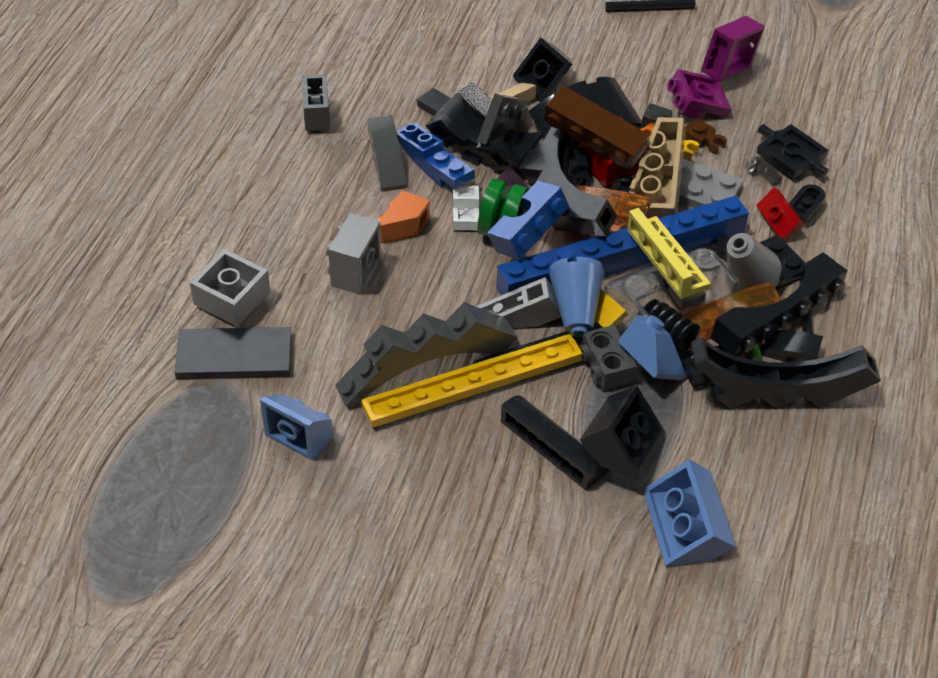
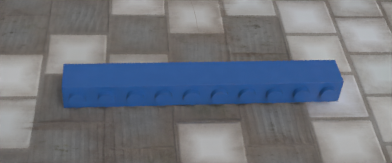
M733 196L658 219L683 250L688 252L715 244L718 237H732L736 234L744 233L749 212L739 198ZM627 227L610 232L606 237H593L498 265L496 288L500 295H504L544 277L552 285L549 276L550 266L564 258H568V262L577 261V257H588L598 260L602 263V269L604 268V277L652 262L629 234Z

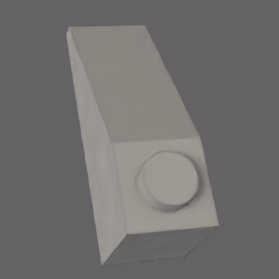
M546 277L476 306L506 318L512 328L536 327L561 317L553 287Z

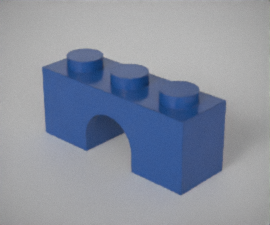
M537 181L521 197L527 212L519 217L504 215L487 232L497 253L518 260L522 258L570 207L561 187Z

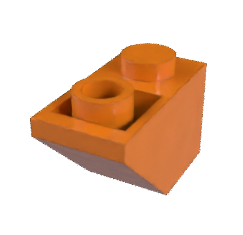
M402 190L396 199L393 198L385 214L380 215L378 221H380L381 243L417 236L430 219V200Z

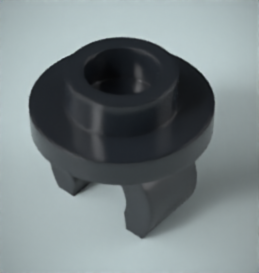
M620 176L613 181V189L619 192L618 203H624V200L627 199L633 180L630 176Z

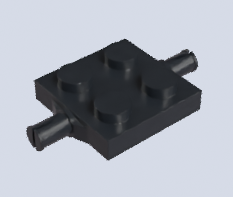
M765 124L758 128L757 132L766 137L767 140L758 145L756 153L788 176L795 179L809 170L814 171L822 178L827 175L829 169L819 162L827 157L829 150L792 124L777 131H773Z

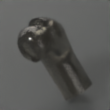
M753 157L750 162L746 163V167L751 174H755L760 170L771 185L775 186L782 181V177L775 167L765 160Z

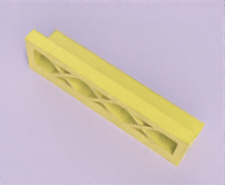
M639 208L629 211V234L680 299L710 289L711 283L657 216L647 219ZM693 279L697 280L698 283L692 285Z

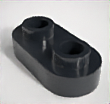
M805 185L789 202L804 224L808 223L822 207L825 192L817 185Z

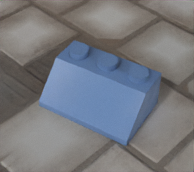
M689 459L643 489L665 566L675 567L710 562L736 547L710 470Z

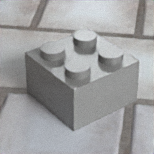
M349 213L345 222L340 223L337 236L334 241L331 240L328 243L326 255L329 256L328 274H330L332 287L359 295L362 294L381 259L380 221Z
M224 248L190 282L194 305L237 327L270 293L267 269Z

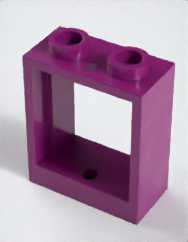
M744 16L714 29L701 71L720 82L751 68L765 26L748 16Z

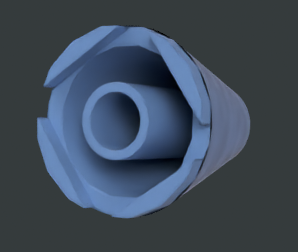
M577 257L575 262H568V258L560 259L550 266L549 276L564 329L572 337H583V333L593 329L604 277V268L602 269L600 261L593 258Z

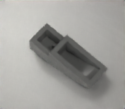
M393 116L368 118V134L381 191L407 188Z

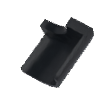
M597 77L596 82L587 84L584 80L568 87L619 118L621 117L626 122L636 126L642 125L640 117L615 78ZM555 94L547 97L528 111L538 129L545 133L544 139L551 129V126L544 121L547 103ZM573 141L571 150L578 146L579 141Z
M460 93L454 94L425 125L431 134L443 141L444 147L448 149L451 146L461 153V159L476 166L480 163L491 166L492 170L517 168L529 150L533 149L545 135L543 131L528 133L510 130L486 145L480 143L477 140L485 117L477 112Z

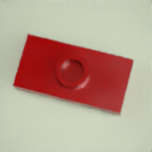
M775 187L756 205L775 233L785 242L804 225L780 190Z

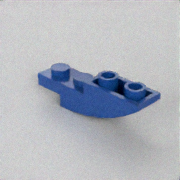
M415 122L396 131L398 141L409 157L441 187L449 184L453 188H457L475 178L473 168L444 150V143L441 139Z

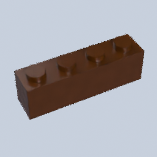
M564 85L561 86L546 105L544 121L551 127L565 132L572 139L589 146L594 152L601 153L619 166L631 170L646 150L649 134Z

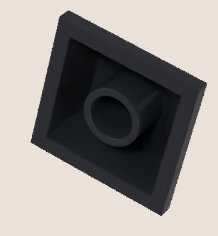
M540 37L512 76L520 83L534 84L536 86V97L543 101L550 96L573 63L559 48Z

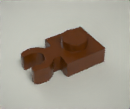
M695 118L685 126V140L698 142L699 148L705 145L711 153L718 154L719 146L722 148L726 147V137L718 134L715 135L716 129L699 118Z

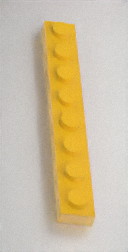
M567 334L361 399L362 408L371 428L582 361L583 353L574 338Z

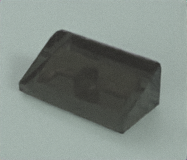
M472 82L459 90V93L486 117L492 99Z

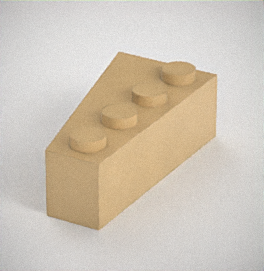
M657 118L647 143L644 157L640 160L636 177L632 180L629 194L622 205L624 216H629V211L637 208L642 211L647 219L655 216L661 218L678 213L685 144L684 118Z

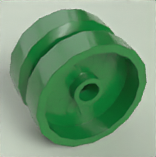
M492 179L482 199L478 217V234L488 236L487 232L504 215L519 217L525 214L527 209L521 197L530 188L515 184L509 190L507 182Z

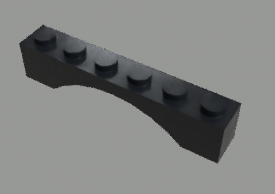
M822 252L806 262L799 281V287L790 296L765 306L734 307L716 318L710 338L731 355L738 356L744 351L749 352L761 340H768L776 330L786 328L798 316L803 317L806 315L810 308L815 305L820 306L829 296L840 293L845 286L844 279L848 270Z

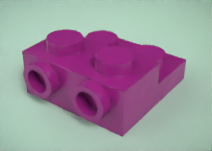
M677 69L674 76L668 81L667 90L673 93L674 106L679 108L681 114L685 117L703 119L707 112L712 115L727 117L732 110L720 82L710 76Z

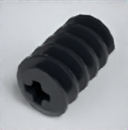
M653 299L640 312V316L649 317L652 315L663 322V328L670 334L677 352H684L691 348V342L700 336V325L693 323L688 317L685 318L682 313L677 312L673 307H669L665 302L659 303L657 299Z

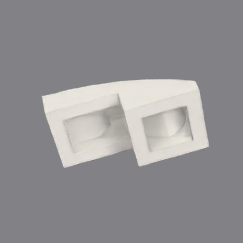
M461 185L453 188V230H477L479 186Z

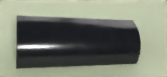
M514 396L502 404L501 423L585 491L610 471L595 464L590 455L583 449L580 441L523 396Z

